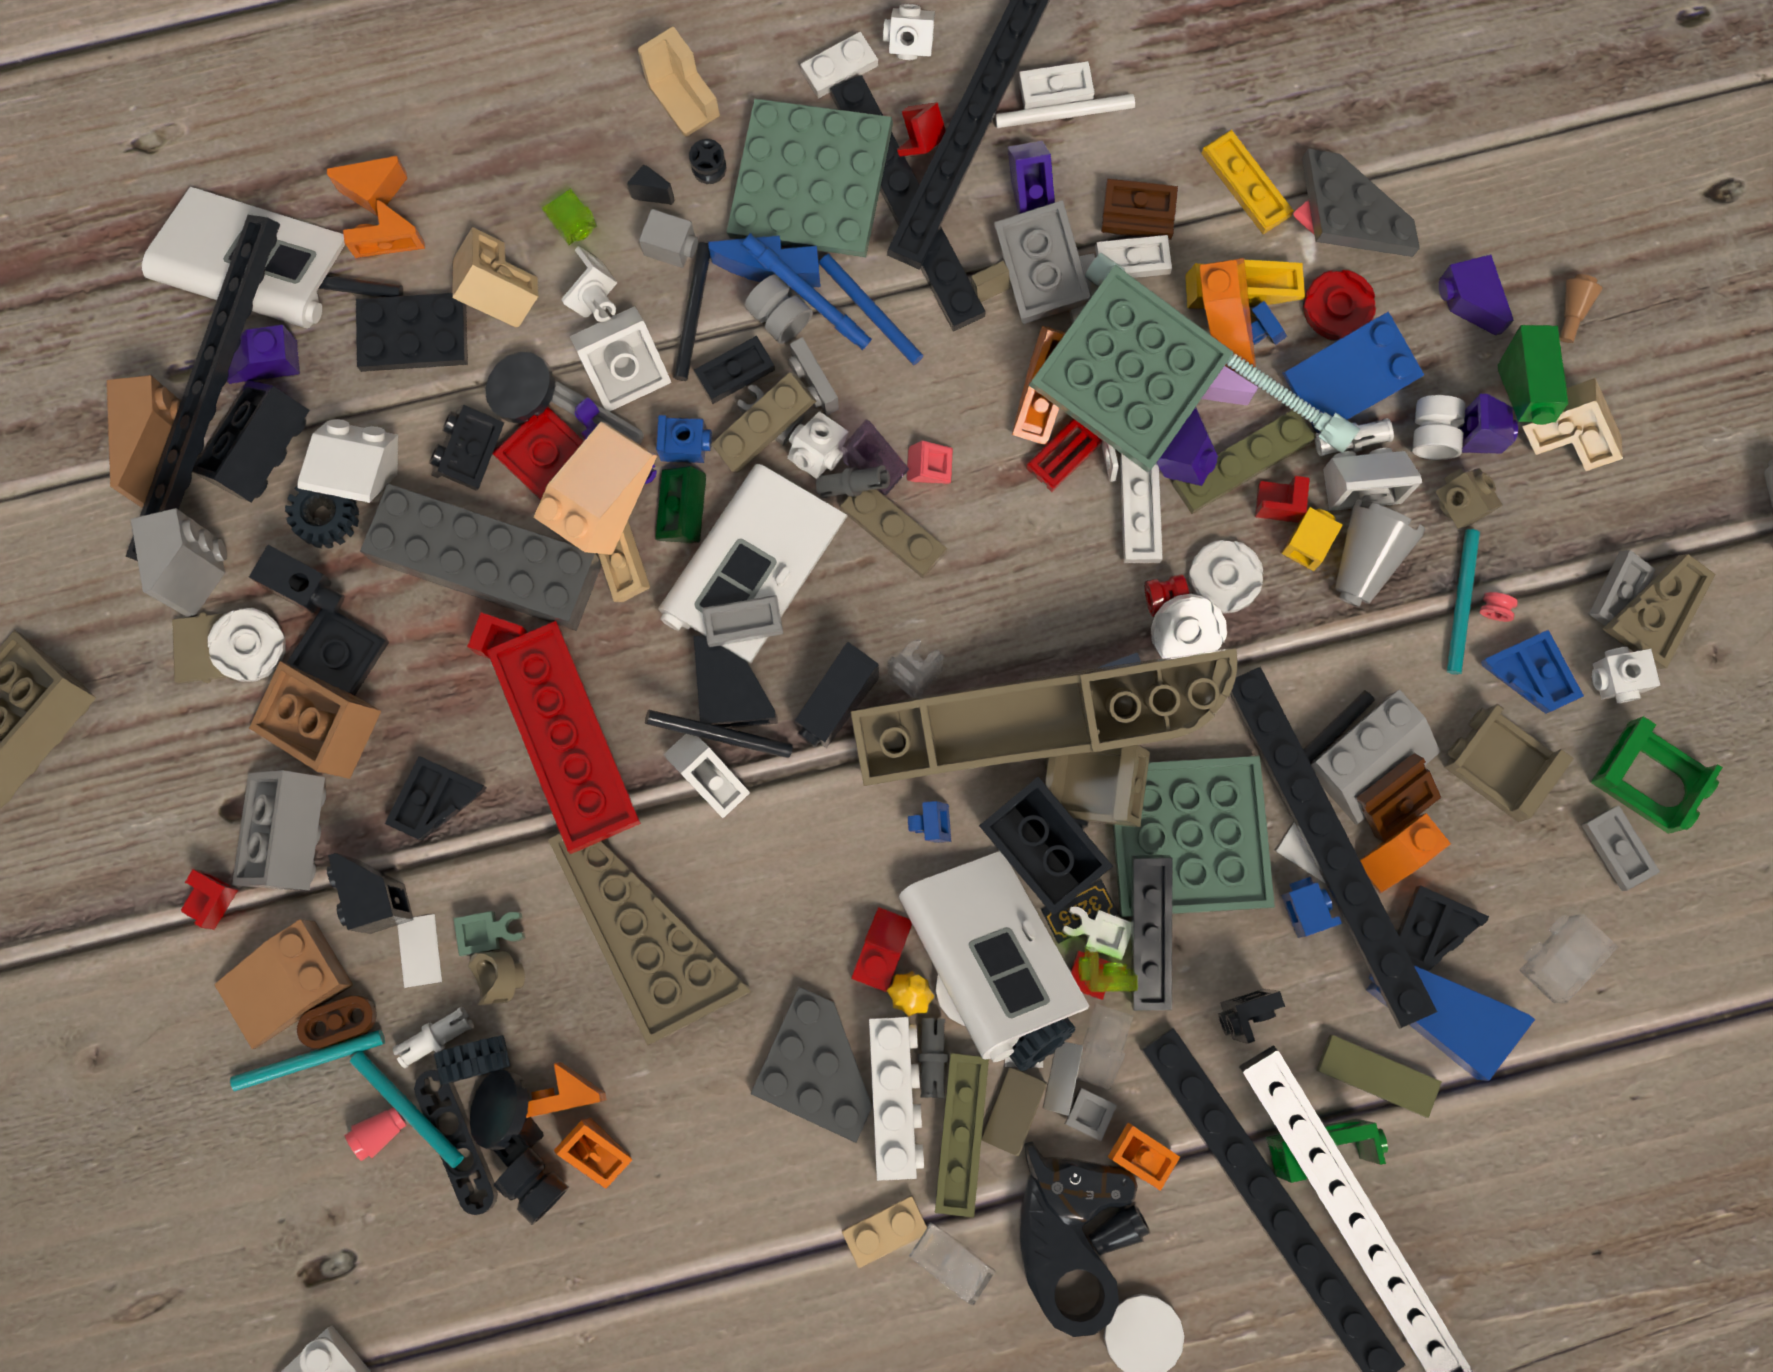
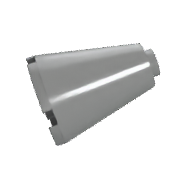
M1360 499L1356 500L1352 507L1335 589L1341 592L1339 599L1356 607H1360L1362 602L1370 604L1423 537L1426 530L1421 524H1419L1417 530L1409 526L1411 518L1379 504L1371 502L1368 509L1363 508V500Z

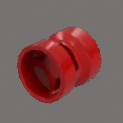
M1183 574L1171 576L1169 580L1162 582L1158 579L1147 580L1144 585L1146 603L1152 617H1155V614L1167 601L1179 595L1189 594L1188 585Z

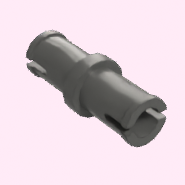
M885 465L865 469L848 467L841 473L820 475L816 480V489L818 494H821V498L847 494L850 497L859 496L863 491L888 488L890 474L888 469L885 470Z
M922 1018V1054H918V1062H921L920 1098H945L944 1063H948V1054H944L945 1019Z

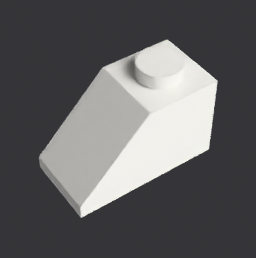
M685 734L663 754L722 818L750 794L717 755L697 736Z

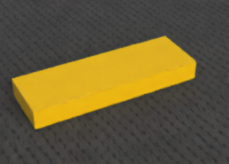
M1232 129L1203 147L1201 152L1203 157L1262 234L1267 233L1292 216L1294 210Z

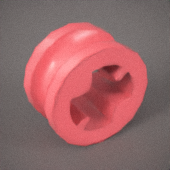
M1497 592L1484 594L1483 601L1486 602V605L1480 608L1482 616L1503 622L1514 620L1515 615L1511 610L1517 607V599Z

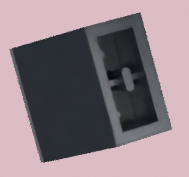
M338 853L328 855L331 865L327 867L328 880L333 889L337 888L340 903L336 906L337 915L341 924L346 926L348 931L372 934L414 920L405 884L358 859Z

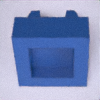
M1265 301L1252 309L1258 321L1251 324L1254 345L1268 335L1275 345L1287 337L1284 329Z
M938 801L922 803L923 815L908 816L909 832L924 833L925 841L952 842L949 804Z

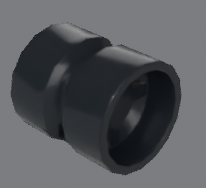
M529 1148L505 1170L494 1183V1187L509 1200L519 1199L517 1211L531 1225H534L566 1193L569 1186L556 1172L545 1174L544 1160L532 1148Z

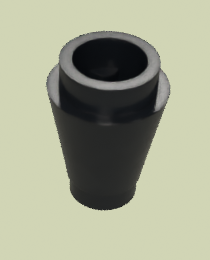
M1134 1204L1128 1208L1126 1206L1121 1207L1097 1227L1095 1231L1090 1233L1089 1238L1095 1250L1101 1256L1105 1253L1144 1242L1143 1237L1151 1232L1139 1208Z

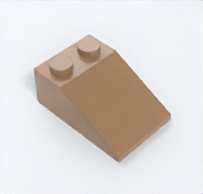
M152 375L107 380L110 487L141 508L144 506L181 402Z
M280 661L249 729L315 771L350 779L381 710L338 687Z
M304 919L296 921L268 939L214 984L251 1049H256L299 1021L306 1012L324 1005L353 986L317 923Z

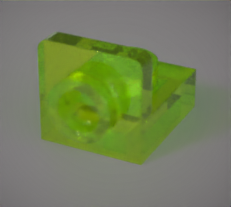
M569 189L542 208L545 216L568 246L575 241L586 239L593 229L597 227L592 211L588 206L585 207L572 189Z
M1085 947V957L1079 958L1080 981H1085V985L1091 992L1138 991V975L1132 969H1127V964L1105 963L1103 964V969H1099L1098 951L1094 947Z

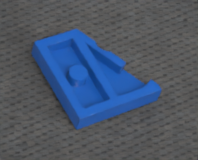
M1549 630L1480 661L1486 670L1545 714L1584 697Z

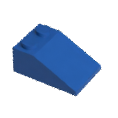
M1389 311L1282 373L1292 392L1296 394V397L1299 396L1300 399L1304 400L1303 402L1306 401L1307 405L1311 404V407H1315V410L1318 409L1319 413L1323 412L1324 414L1326 412L1332 417L1337 413L1346 420L1424 376L1422 369ZM1314 428L1316 433H1321L1319 430Z

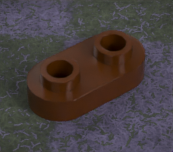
M349 996L306 1012L300 1018L297 1025L298 1038L302 1044L309 1048H324L361 1035L373 1027L377 1016L376 1008L371 1000L363 996ZM357 1008L363 1012L362 1020L358 1023L352 1018L353 1011ZM322 1021L326 1025V1031L322 1036H319L316 1032V1026Z

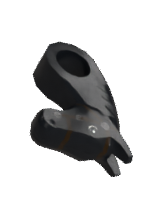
M1032 1141L1025 1143V1156L1030 1174L1026 1182L1020 1207L1019 1246L1026 1281L1044 1315L1054 1328L1072 1337L1095 1335L1110 1324L1119 1304L1116 1279L1096 1254L1082 1228L1101 1211L1109 1207H1123L1132 1204L1136 1198L1138 1188L1136 1178L1130 1171L1121 1167L1073 1158L1043 1157ZM1074 1270H1085L1097 1277L1100 1286L1099 1298L1095 1306L1088 1312L1080 1315L1067 1314L1060 1310L1055 1302V1288L1060 1278Z

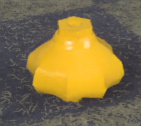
M913 971L907 974H896L892 985L887 989V993L893 1002V1008L903 1011L908 1017L916 1013H927L929 1003L934 999L928 979L922 978Z

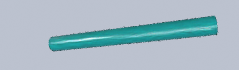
M1467 529L1464 534L1446 672L1456 675L1462 674L1480 537V531L1475 529Z
M381 1029L232 1076L230 1077V1084L233 1091H239L346 1057L359 1051L385 1044V1037Z
M362 1051L357 1052L351 1058L350 1063L452 1168H455L462 1162L464 1156Z

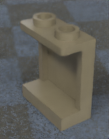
M1499 704L1488 709L1482 707L1470 720L1468 725L1473 729L1465 739L1459 737L1447 752L1451 759L1444 768L1517 822L1530 819L1574 758L1562 749L1556 752L1549 750L1501 714L1504 708Z
M1139 745L1098 752L1045 758V768L1047 770L1045 785L1074 819L1091 823L1140 827L1150 752Z

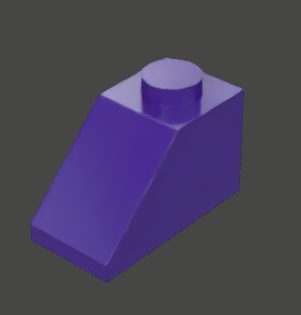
M1037 141L1008 146L1011 183L1018 215L1055 203L1051 153L1044 142Z
M1491 254L1451 264L1440 277V296L1444 301H1447L1449 310L1453 314L1495 336L1502 334L1514 321Z
M284 325L245 330L240 336V346L234 353L227 382L232 384L247 382L248 380L254 381L300 374L297 340Z
M1479 394L1465 409L1464 424L1458 428L1463 432L1462 453L1502 454L1516 441L1518 435V422L1513 420V407L1489 394Z
M1196 407L1161 455L1157 465L1165 478L1202 486L1208 474L1215 469L1218 455Z

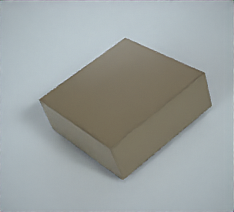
M1000 261L971 276L972 288L980 302L1010 289L1009 270L1004 261Z

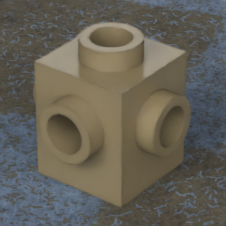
M1464 467L1456 470L1444 478L1446 485L1435 491L1440 498L1439 505L1441 510L1447 517L1452 518L1458 529L1474 524L1503 506L1494 492L1496 487L1493 480L1487 473L1482 472L1480 468L1467 472Z

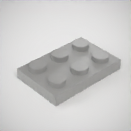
M1063 200L994 222L1023 324L1088 303L1091 296Z

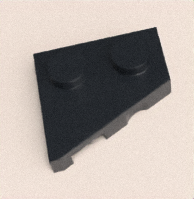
M418 756L385 824L423 841L483 794L487 787Z
M1420 885L1415 888L1397 933L1413 965L1429 971L1449 951H1453L1463 943L1468 935L1478 927L1483 926L1488 921L1489 916Z

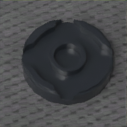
M517 352L501 360L490 373L485 388L486 400L491 410L499 417L511 423H524L529 421L527 418H531L533 415L539 416L552 401L556 387L555 378L552 376L549 364L531 352Z
M500 1069L492 1071L481 1082L471 1105L469 1121L471 1135L477 1145L495 1151L505 1149L511 1144L508 1141L512 1135L518 1136L522 1130L528 1113L529 1096L527 1089L522 1088L521 1081L524 1080L521 1075Z

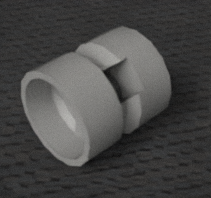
M776 274L761 281L751 291L744 304L745 308L755 319L761 323L766 322L765 329L780 344L786 343L797 336L806 327L813 315L809 306L799 296H792L790 287Z

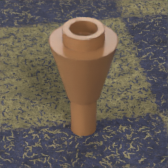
M1578 274L1575 278L1566 280L1564 314L1566 319L1560 334V341L1574 343L1580 322L1583 321L1603 290L1602 286L1597 284L1598 280L1595 277Z

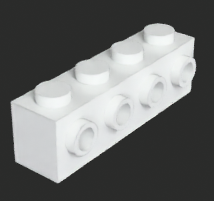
M908 1017L869 1019L877 1181L917 1179L916 1169L924 1168L923 1144L915 1145L914 1128H922L921 1104H913L912 1088H920L919 1065L911 1064L910 1049L918 1048L917 1026L909 1025Z

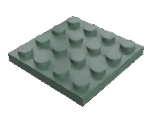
M754 99L726 232L729 238L746 239L750 233L755 238L780 236L781 245L797 248L817 246V251L866 258L893 127L892 117Z
M1114 265L1029 383V386L1148 473L1157 463L1234 352L1117 265Z
M1260 756L1150 762L1148 764L1140 827L1113 825L1120 917H1131V856L1170 855L1173 858L1172 914L1274 908Z

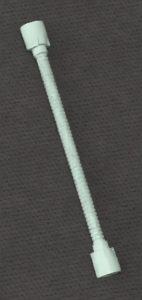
M1100 253L1091 263L1085 278L1099 287L1114 265H1117L1123 271L1125 269ZM1232 354L1226 363L1228 367L1231 366V369H1235L1236 372L1239 371L1240 375L1243 374V377H1247V380H1250L1252 383L1255 382L1254 384L1258 385L1259 388L1262 387V390H1266V393L1270 392V395H1274V398H1278V401L1282 400V403H1286L1285 405L1289 406L1290 409L1294 408L1293 411H1297V414H1301L1302 417L1305 416V419L1313 422L1314 428L1321 432L1319 435L1320 439L1342 454L1360 431V428L1337 413L1333 417L1326 412L1324 414L1323 412L1319 413L1318 409L1315 410V407H1311V404L1307 405V402H1303L1304 400L1300 399L1299 396L1296 397L1295 393L1292 394V391H1288L1287 388L1284 389V386H1280V383L1276 384V380L1272 381V378H1268L1269 376L1265 375L1264 372L1261 373V370H1257L1256 367L1253 368V365H1249V362L1245 363V359H1242L1240 356L1237 357V354Z

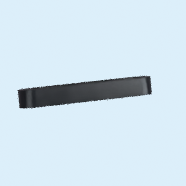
M437 1070L426 1071L415 1082V1096L423 1115L456 1149L465 1148L473 1154V1165L467 1171H461L456 1167L452 1168L442 1157L441 1160L462 1209L471 1215L483 1214L492 1209L497 1202L498 1192L494 1187L495 1182L480 1146L476 1144L471 1135L470 1122L454 1082L443 1084V1087L438 1090L441 1102L450 1099L452 1105L441 1107L433 1112L431 1106L438 1105L439 1103L435 1094L427 1095L425 1088L430 1085L429 1078L432 1077L433 1081L440 1080ZM446 1112L455 1114L459 1121L458 1129L452 1135L444 1134L439 1128V1119ZM478 1171L480 1172L481 1177L473 1180L478 1190L485 1189L488 1196L483 1199V1207H481L479 1202L471 1203L469 1196L474 1193V1188L471 1181L463 1185L461 1178L472 1176Z

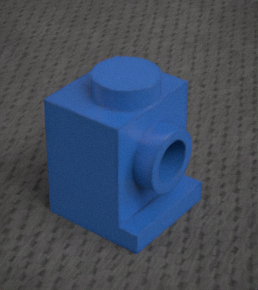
M659 415L656 451L662 462L704 463L705 451H711L712 431L711 429H706L704 420L667 418L666 415ZM679 434L690 435L687 440L682 441L678 439Z
M1311 876L1289 884L1292 891L1281 895L1297 938L1306 937L1342 924L1339 916L1331 917L1329 911L1333 909L1329 894L1324 888L1320 889L1318 882L1313 883Z

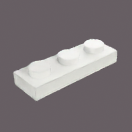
M1121 454L1120 473L1124 563H1161L1162 534L1159 467L1156 463L1152 470L1147 473Z

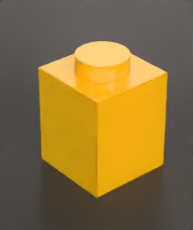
M1309 507L1307 513L1296 526L1282 554L1315 571L1323 562L1342 524L1335 521V517L1328 511L1323 509L1315 510Z

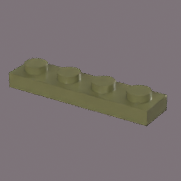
M1291 410L1217 454L1218 458L1215 469L1208 474L1202 486L1174 480L1172 485L1191 514L1309 445L1315 440L1316 436L1301 414Z
M950 1053L934 1211L938 1214L974 1218L989 1059H982L981 1056Z

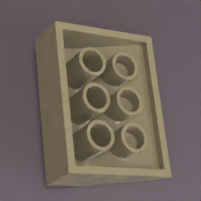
M16 630L0 646V809L12 799L18 788L38 769L43 759L63 740L68 730L87 712L89 706L96 699L80 681Z

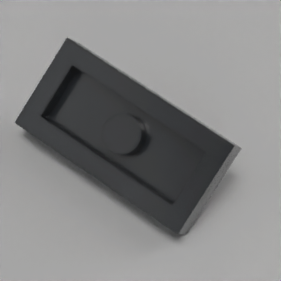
M755 336L694 369V372L711 403L714 404L775 371V366L759 338Z

